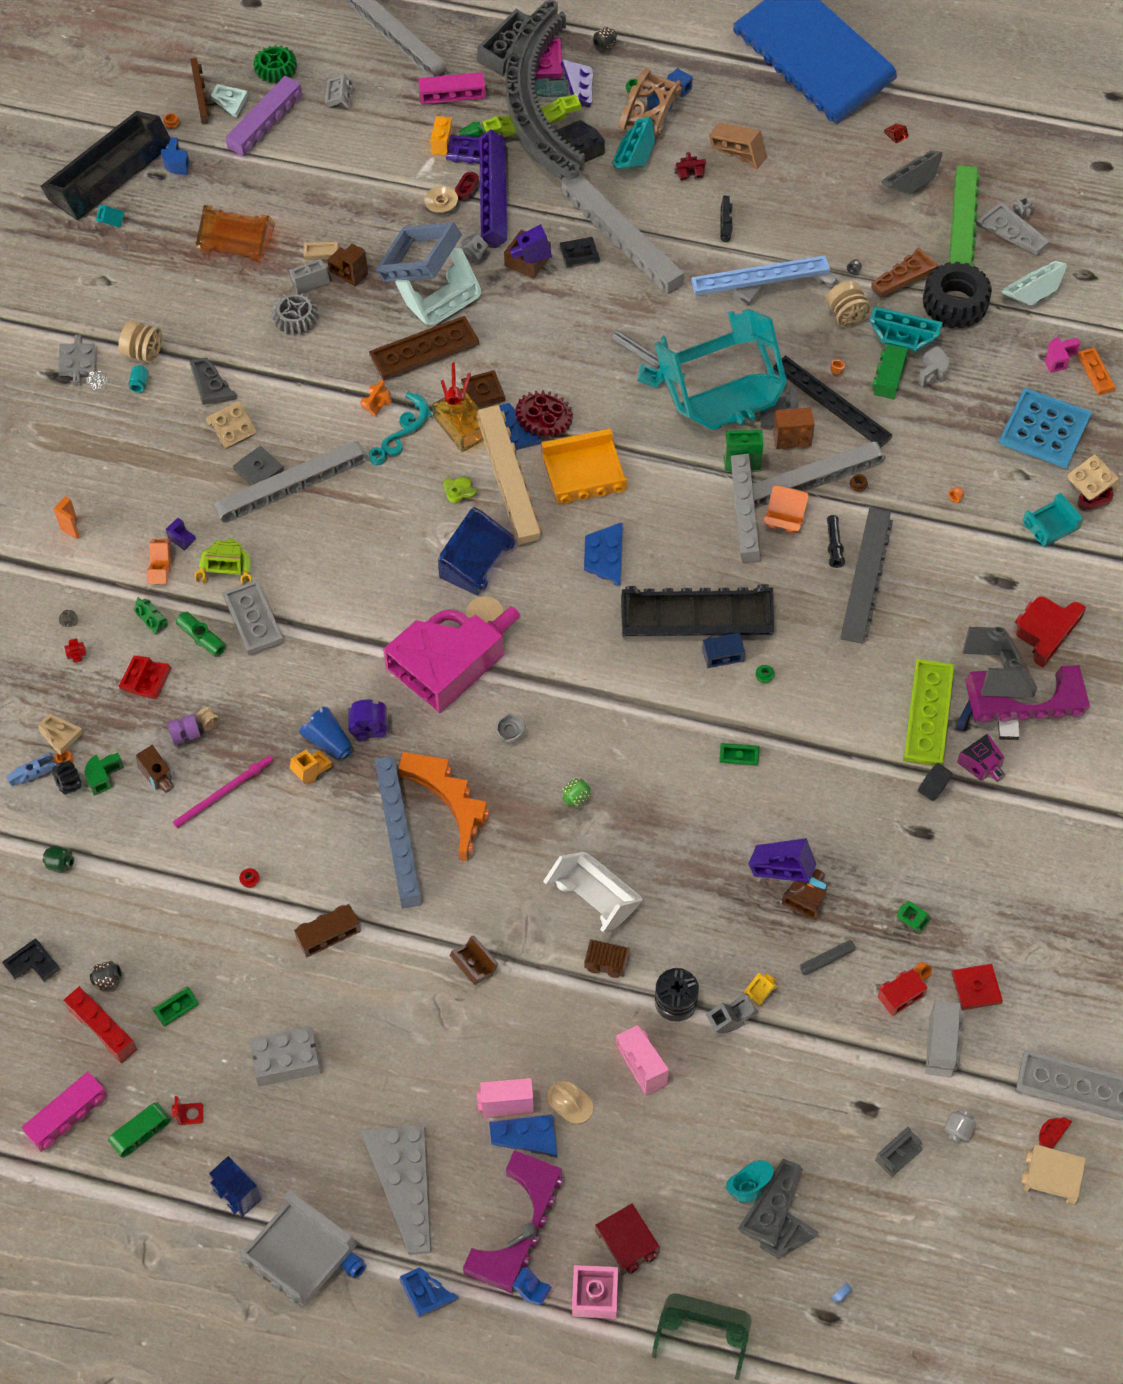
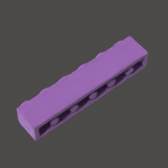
M284 76L226 136L228 149L242 156L250 151L266 132L271 130L272 126L301 98V83Z

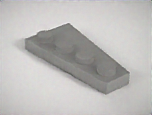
M1002 202L976 221L977 226L1035 255H1038L1049 246V240Z

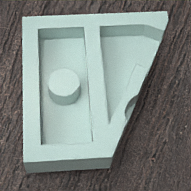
M219 84L216 85L211 94L212 101L235 118H237L248 97V92L245 90Z

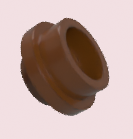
M857 474L850 479L852 490L857 492L866 490L868 481L864 475Z

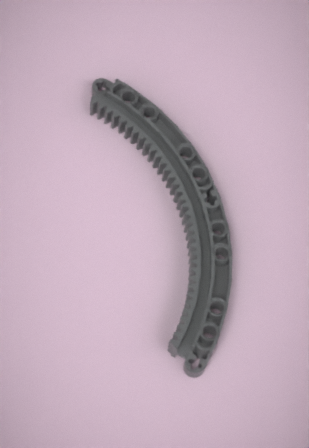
M547 0L525 22L512 44L505 71L506 102L513 127L531 155L560 180L564 177L576 179L579 176V170H584V153L580 154L579 150L575 151V147H571L570 143L566 144V140H562V136H559L558 132L555 133V129H552V125L546 120V116H544V112L540 108L535 90L536 72H538L542 55H544V51H547V47H549V43H552V39H555V35L558 36L559 32H562V28H566V15L563 11L558 14V3L554 0Z

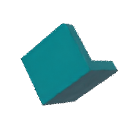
M99 205L96 221L120 228L125 211Z

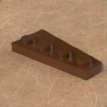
M191 58L202 124H207V117H210L209 106H205V102H208L206 92H203L202 89L205 88L204 78L200 77V74H203L202 65L198 64L197 58Z

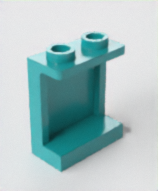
M1062 493L1055 495L1052 503L1032 513L1030 510L1025 511L1023 517L1024 526L1033 533L1035 539L1044 547L1080 529L1083 517Z

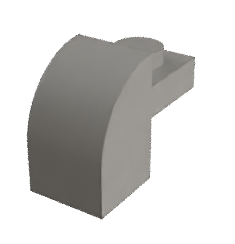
M938 346L924 354L922 366L925 369L920 372L918 380L922 387L928 383H933L936 379L941 383L946 377L949 359Z

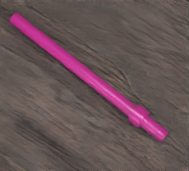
M268 755L258 763L254 762L249 766L248 770L172 823L178 828L251 776L261 773V769L272 763L273 759Z

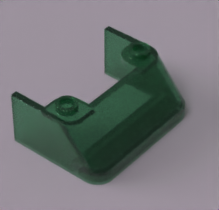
M678 1293L670 1294L666 1298L661 1312L652 1349V1358L656 1359L663 1329L669 1331L677 1330L683 1320L726 1331L727 1343L734 1348L741 1349L735 1374V1380H739L752 1323L750 1315L740 1309Z

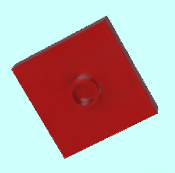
M992 964L952 970L951 974L962 1010L1002 1004L1003 999Z

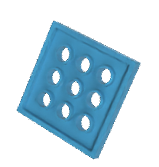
M1024 387L998 444L1067 469L1092 412ZM1034 406L1037 407L1039 410L1034 411L1030 407ZM1047 413H1054L1056 416L1050 417ZM1028 419L1031 420L1033 423L1028 424L1024 420ZM1070 419L1072 423H1067L1064 420ZM1041 426H1048L1050 429L1044 430ZM1022 432L1025 433L1027 436L1021 437L1018 435V433ZM1064 432L1066 436H1061L1058 433ZM1035 439H1041L1043 443H1038ZM1058 445L1061 449H1054L1052 446Z

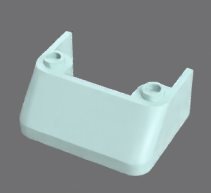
M454 248L450 253L454 265L448 268L446 272L449 284L425 299H422L421 295L413 290L410 281H395L406 305L426 325H436L476 300L481 294L480 285L462 248Z

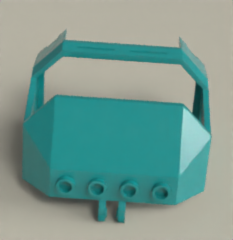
M746 309L742 311V314H735L734 311L727 312L732 332L682 351L674 352L670 350L664 335L661 337L662 342L658 341L654 344L660 369L677 412L709 429L716 430L726 423L738 422V424L743 425L745 424V418L753 421L755 420V412L767 411L769 407L776 404L787 383L772 318L754 310ZM756 341L768 373L749 374L688 397L684 381L686 375L682 373L681 364L735 344ZM765 346L774 351L779 375L775 374ZM673 381L680 385L683 396L681 403Z

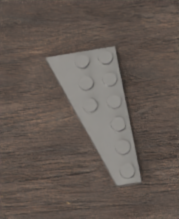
M424 1126L360 1130L408 1254L431 1253Z

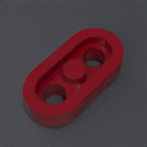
M475 172L465 173L455 187L459 200H468L479 185V176Z
M1108 488L1091 501L1081 493L1078 499V506L1083 510L1089 511L1111 503L1114 493L1111 488Z

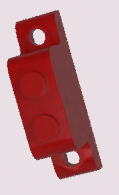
M1043 596L1037 597L1034 602L1030 601L1025 608L1026 612L1020 614L1015 621L1017 624L1015 633L1018 638L1034 647L1032 651L1034 653L1033 660L1037 665L1044 668L1083 618L1086 606L1079 602H1072L1066 608H1063Z

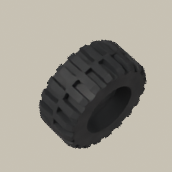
M945 263L944 266L940 265L936 267V270H932L927 277L923 294V307L926 309V313L932 316V320L943 322L942 326L947 325L949 328L958 327L959 329L965 328V326L970 327L974 325V322L978 323L987 313L992 292L991 282L983 271H979V268L976 266H970L969 263ZM960 291L970 298L963 300L953 299L947 296L945 292Z

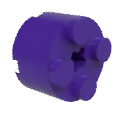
M370 699L352 703V707L348 708L349 733L355 736L358 741H366L368 738L385 737L387 731L386 705L378 701V704L373 703V700Z

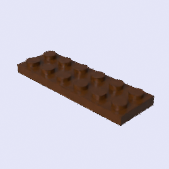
M464 315L369 351V356L384 381L479 345V339Z

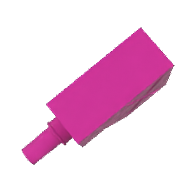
M510 606L494 621L486 623L476 614L469 618L458 610L448 609L439 611L426 622L415 620L383 648L386 669L437 712L441 713L504 656L503 633L521 617L517 609ZM450 620L455 621L461 627L456 628L440 624Z

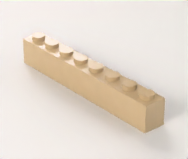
M499 405L479 409L477 421L517 546L539 541L542 528L535 518L537 517L536 509L530 503V491H526V479L524 474L521 475L520 460L515 457L516 448L514 443L510 441V429L504 423L506 421L504 411L500 410Z

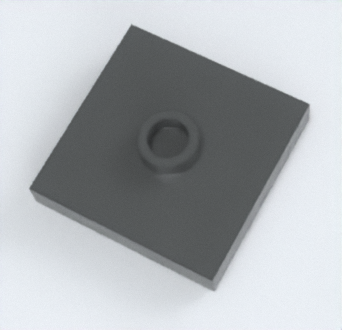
M260 445L235 463L233 469L250 485H254L284 471V466Z

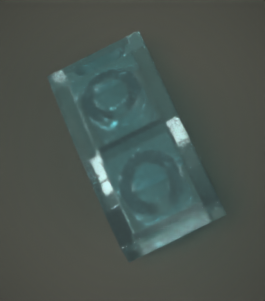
M549 78L536 80V94L541 97L568 96L567 80L550 82Z

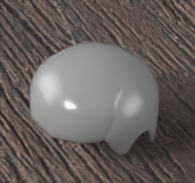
M509 713L500 718L496 724V733L502 741L515 743L521 740L525 734V722L520 715Z

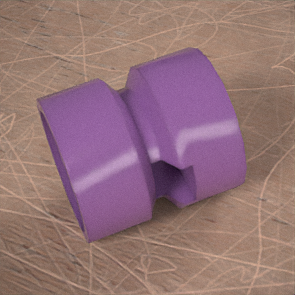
M193 714L182 717L181 721L175 719L167 722L174 746L185 743L186 739L192 741L201 738Z

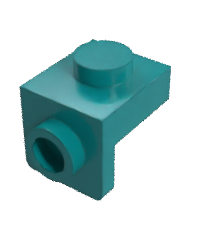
M643 363L640 365L637 381L653 388H657L661 383H664L665 379L660 368L657 370Z

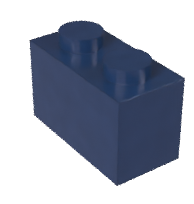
M740 633L708 637L702 642V652L707 669L744 662L745 649Z

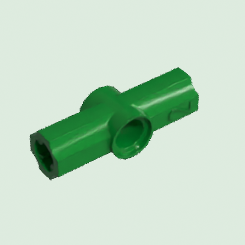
M188 611L178 615L176 625L191 636L196 645L204 647L214 657L224 653L227 647L226 643L211 632L207 624L198 621Z

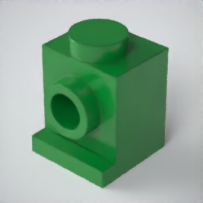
M909 900L906 904L900 906L896 916L899 921L916 931L919 935L932 919L927 912ZM913 915H916V917L913 919V921H911L910 918H911Z

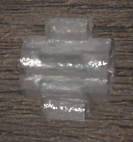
M102 370L89 372V377H85L87 386L91 385L92 390L105 388L104 383H108L107 374L103 375Z

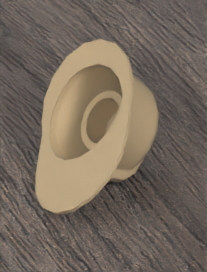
M559 1081L548 1090L547 1100L549 1105L570 1123L580 1124L590 1119L594 1107L592 1100L576 1084L570 1081Z

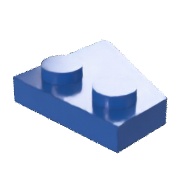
M420 1267L400 1276L399 1280L418 1318L457 1300L455 1293H450L442 1287V1283L431 1278Z

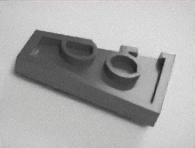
M208 358L190 360L191 371L202 405L237 399V394L229 388L226 380L220 377L218 370Z

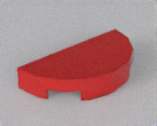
M1065 1117L1048 1119L1042 1125L1039 1132L1040 1146L1053 1149L1072 1121Z

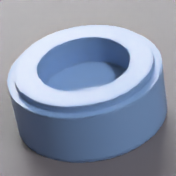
M848 1283L843 1285L831 1297L836 1304L840 1303L852 1291L851 1286Z

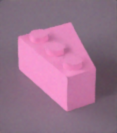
M636 1025L616 1035V1045L645 1096L668 1085L669 1069L649 1042V1037L645 1030H641Z

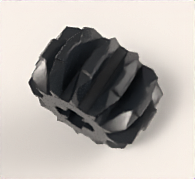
M62 761L52 768V775L56 786L64 795L71 794L81 788L80 775L71 761Z

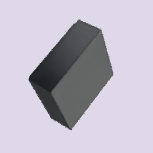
M998 720L1000 740H1019L1018 720L1007 722Z

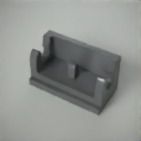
M907 1127L877 1154L875 1161L893 1177L922 1151L923 1148L920 1145L923 1143Z

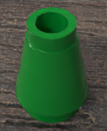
M474 121L458 131L460 136L480 137V135L484 134L479 121L476 123Z

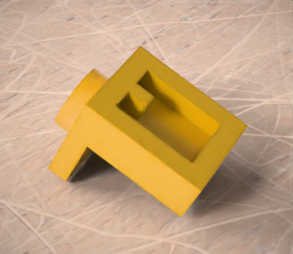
M767 972L765 975L758 973L744 993L749 994L751 999L757 1004L762 1005L773 989H777L778 985L774 983L776 979Z

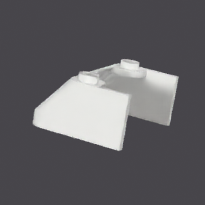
M585 852L559 856L543 881L545 884L555 882L557 887L563 892L575 891L601 913L600 919L603 925L600 930L603 932L616 929L642 901V897L593 856Z

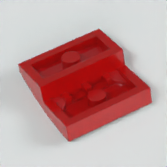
M133 655L118 687L136 695L157 699L169 675L171 666L168 663L153 662L150 657Z

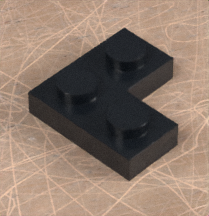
M36 938L2 961L3 966L14 979L30 968H33L44 982L60 970L59 966Z

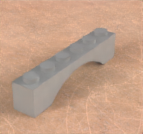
M749 453L732 455L731 464L742 563L761 561Z

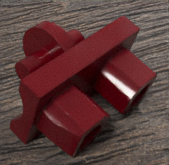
M686 152V157L680 158V162L675 164L674 172L678 174L680 181L689 179L688 172H694L697 179L703 178L706 160H697V156L691 157V153Z

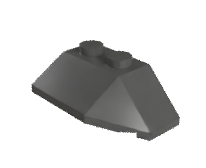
M930 150L925 155L918 157L881 181L882 185L907 194L915 193L916 189L927 185L929 181L935 178L942 158V152Z

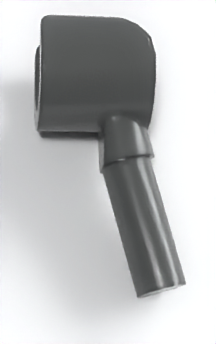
M527 1223L522 1226L524 1233L508 1242L510 1248L524 1239H532L536 1236L533 1223Z

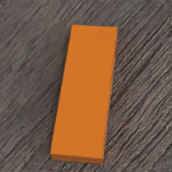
M1091 348L1079 351L1077 356L1098 396L1115 392L1116 387L1096 349Z

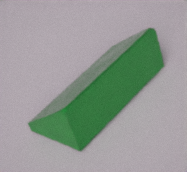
M720 743L719 762L758 765L760 746Z
M186 986L151 1009L164 1027L199 1005L190 988Z

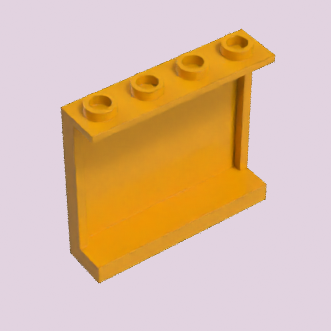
M611 428L541 442V454L557 505L627 490L628 479L624 477L613 443Z

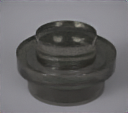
M64 610L59 616V623L65 627L75 626L78 622V616L72 610Z

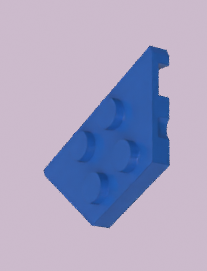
M618 523L585 535L584 571L596 574L603 580L607 578L613 581L616 586H620L623 523Z

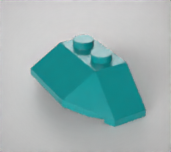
M650 116L637 119L634 123L635 125L622 138L612 160V164L617 169H633L643 167L647 163L655 144L653 123Z
M874 306L870 317V323L881 343L900 346L913 351H917L937 339L943 323Z

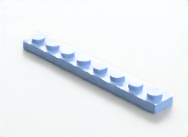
M819 256L692 277L691 283L696 296L828 274L830 268L826 256Z

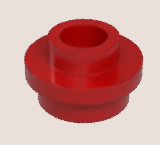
M252 868L243 870L239 876L240 883L247 888L255 887L260 879L259 873ZM252 875L251 879H246L247 876Z

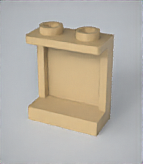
M1034 1144L1032 1150L1027 1151L1025 1163H1028V1169L1023 1171L1021 1183H1024L1023 1191L1028 1192L1029 1189L1046 1192L1067 1198L1066 1203L1075 1205L1079 1198L1086 1158Z

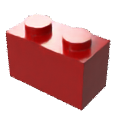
M912 968L908 972L905 970L899 973L892 982L887 981L883 983L879 988L878 999L893 1017L924 997L928 987Z

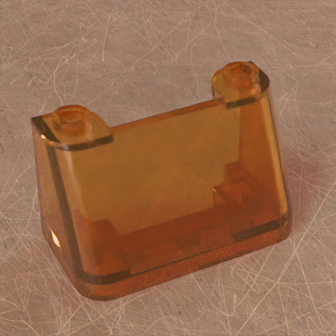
M208 205L203 206L196 245L201 248L200 251L205 253L215 251L245 256L253 261H259L264 258L275 227V222L270 216L261 214V217L256 215L255 217L226 213L220 209L219 211L212 210L213 207Z

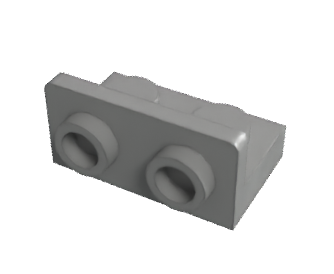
M345 74L328 79L325 97L327 107L343 103L346 108H350L353 83Z

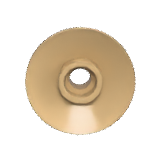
M439 186L430 189L426 193L424 202L429 210L436 213H446L456 207L458 196L453 189Z

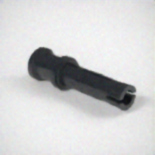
M830 515L827 517L829 565L833 568H839L845 565V558L843 557L844 546L840 542L839 518L836 515Z

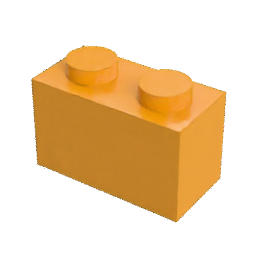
M435 117L430 139L431 154L446 156L449 152L448 144L450 136L453 134L452 117Z

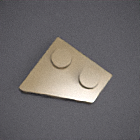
M49 714L39 723V731L60 755L82 735V728L52 714Z

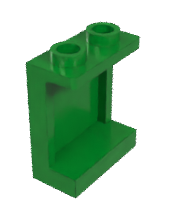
M762 430L726 431L724 470L732 471V455L748 453L751 471L761 470L764 446Z

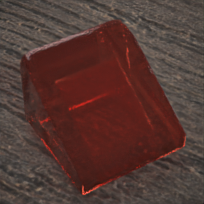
M895 123L884 130V133L895 143H899L909 137L907 126Z

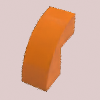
M152 539L149 543L150 566L147 569L148 584H167L171 564V539Z

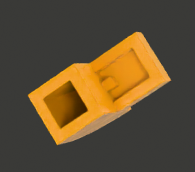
M304 750L291 758L290 770L304 784L315 782L319 774L332 766V762L320 750L312 755L307 750Z

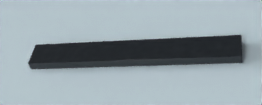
M785 355L782 358L787 380L869 441L877 442L881 448L892 438V434L789 357ZM776 363L773 369L779 373Z

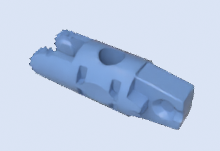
M53 754L43 755L6 775L10 785L24 784L52 771V768L57 763H46L52 761L54 758Z

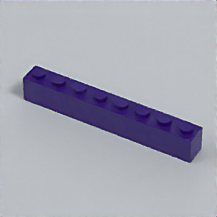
M490 129L480 137V223L483 240L497 248L507 240L506 143L504 137Z

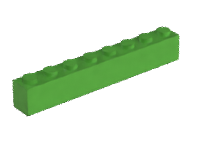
M957 165L949 262L951 264L960 262L961 264L969 263L970 266H974V264H971V261H974L975 251H972V248H975L976 238H973V235L976 234L977 225H974V222L977 221V212L975 210L978 207V199H975V197H978L979 187H976V184L979 185L980 174H977V167Z

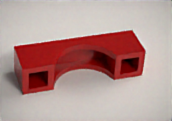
M80 986L63 1000L67 1009L96 1034L107 1050L120 1063H123L137 1050L134 1041Z

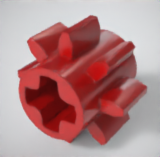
M78 638L71 639L68 642L69 645L64 646L67 659H73V663L81 662L82 656L87 655L84 642H78Z

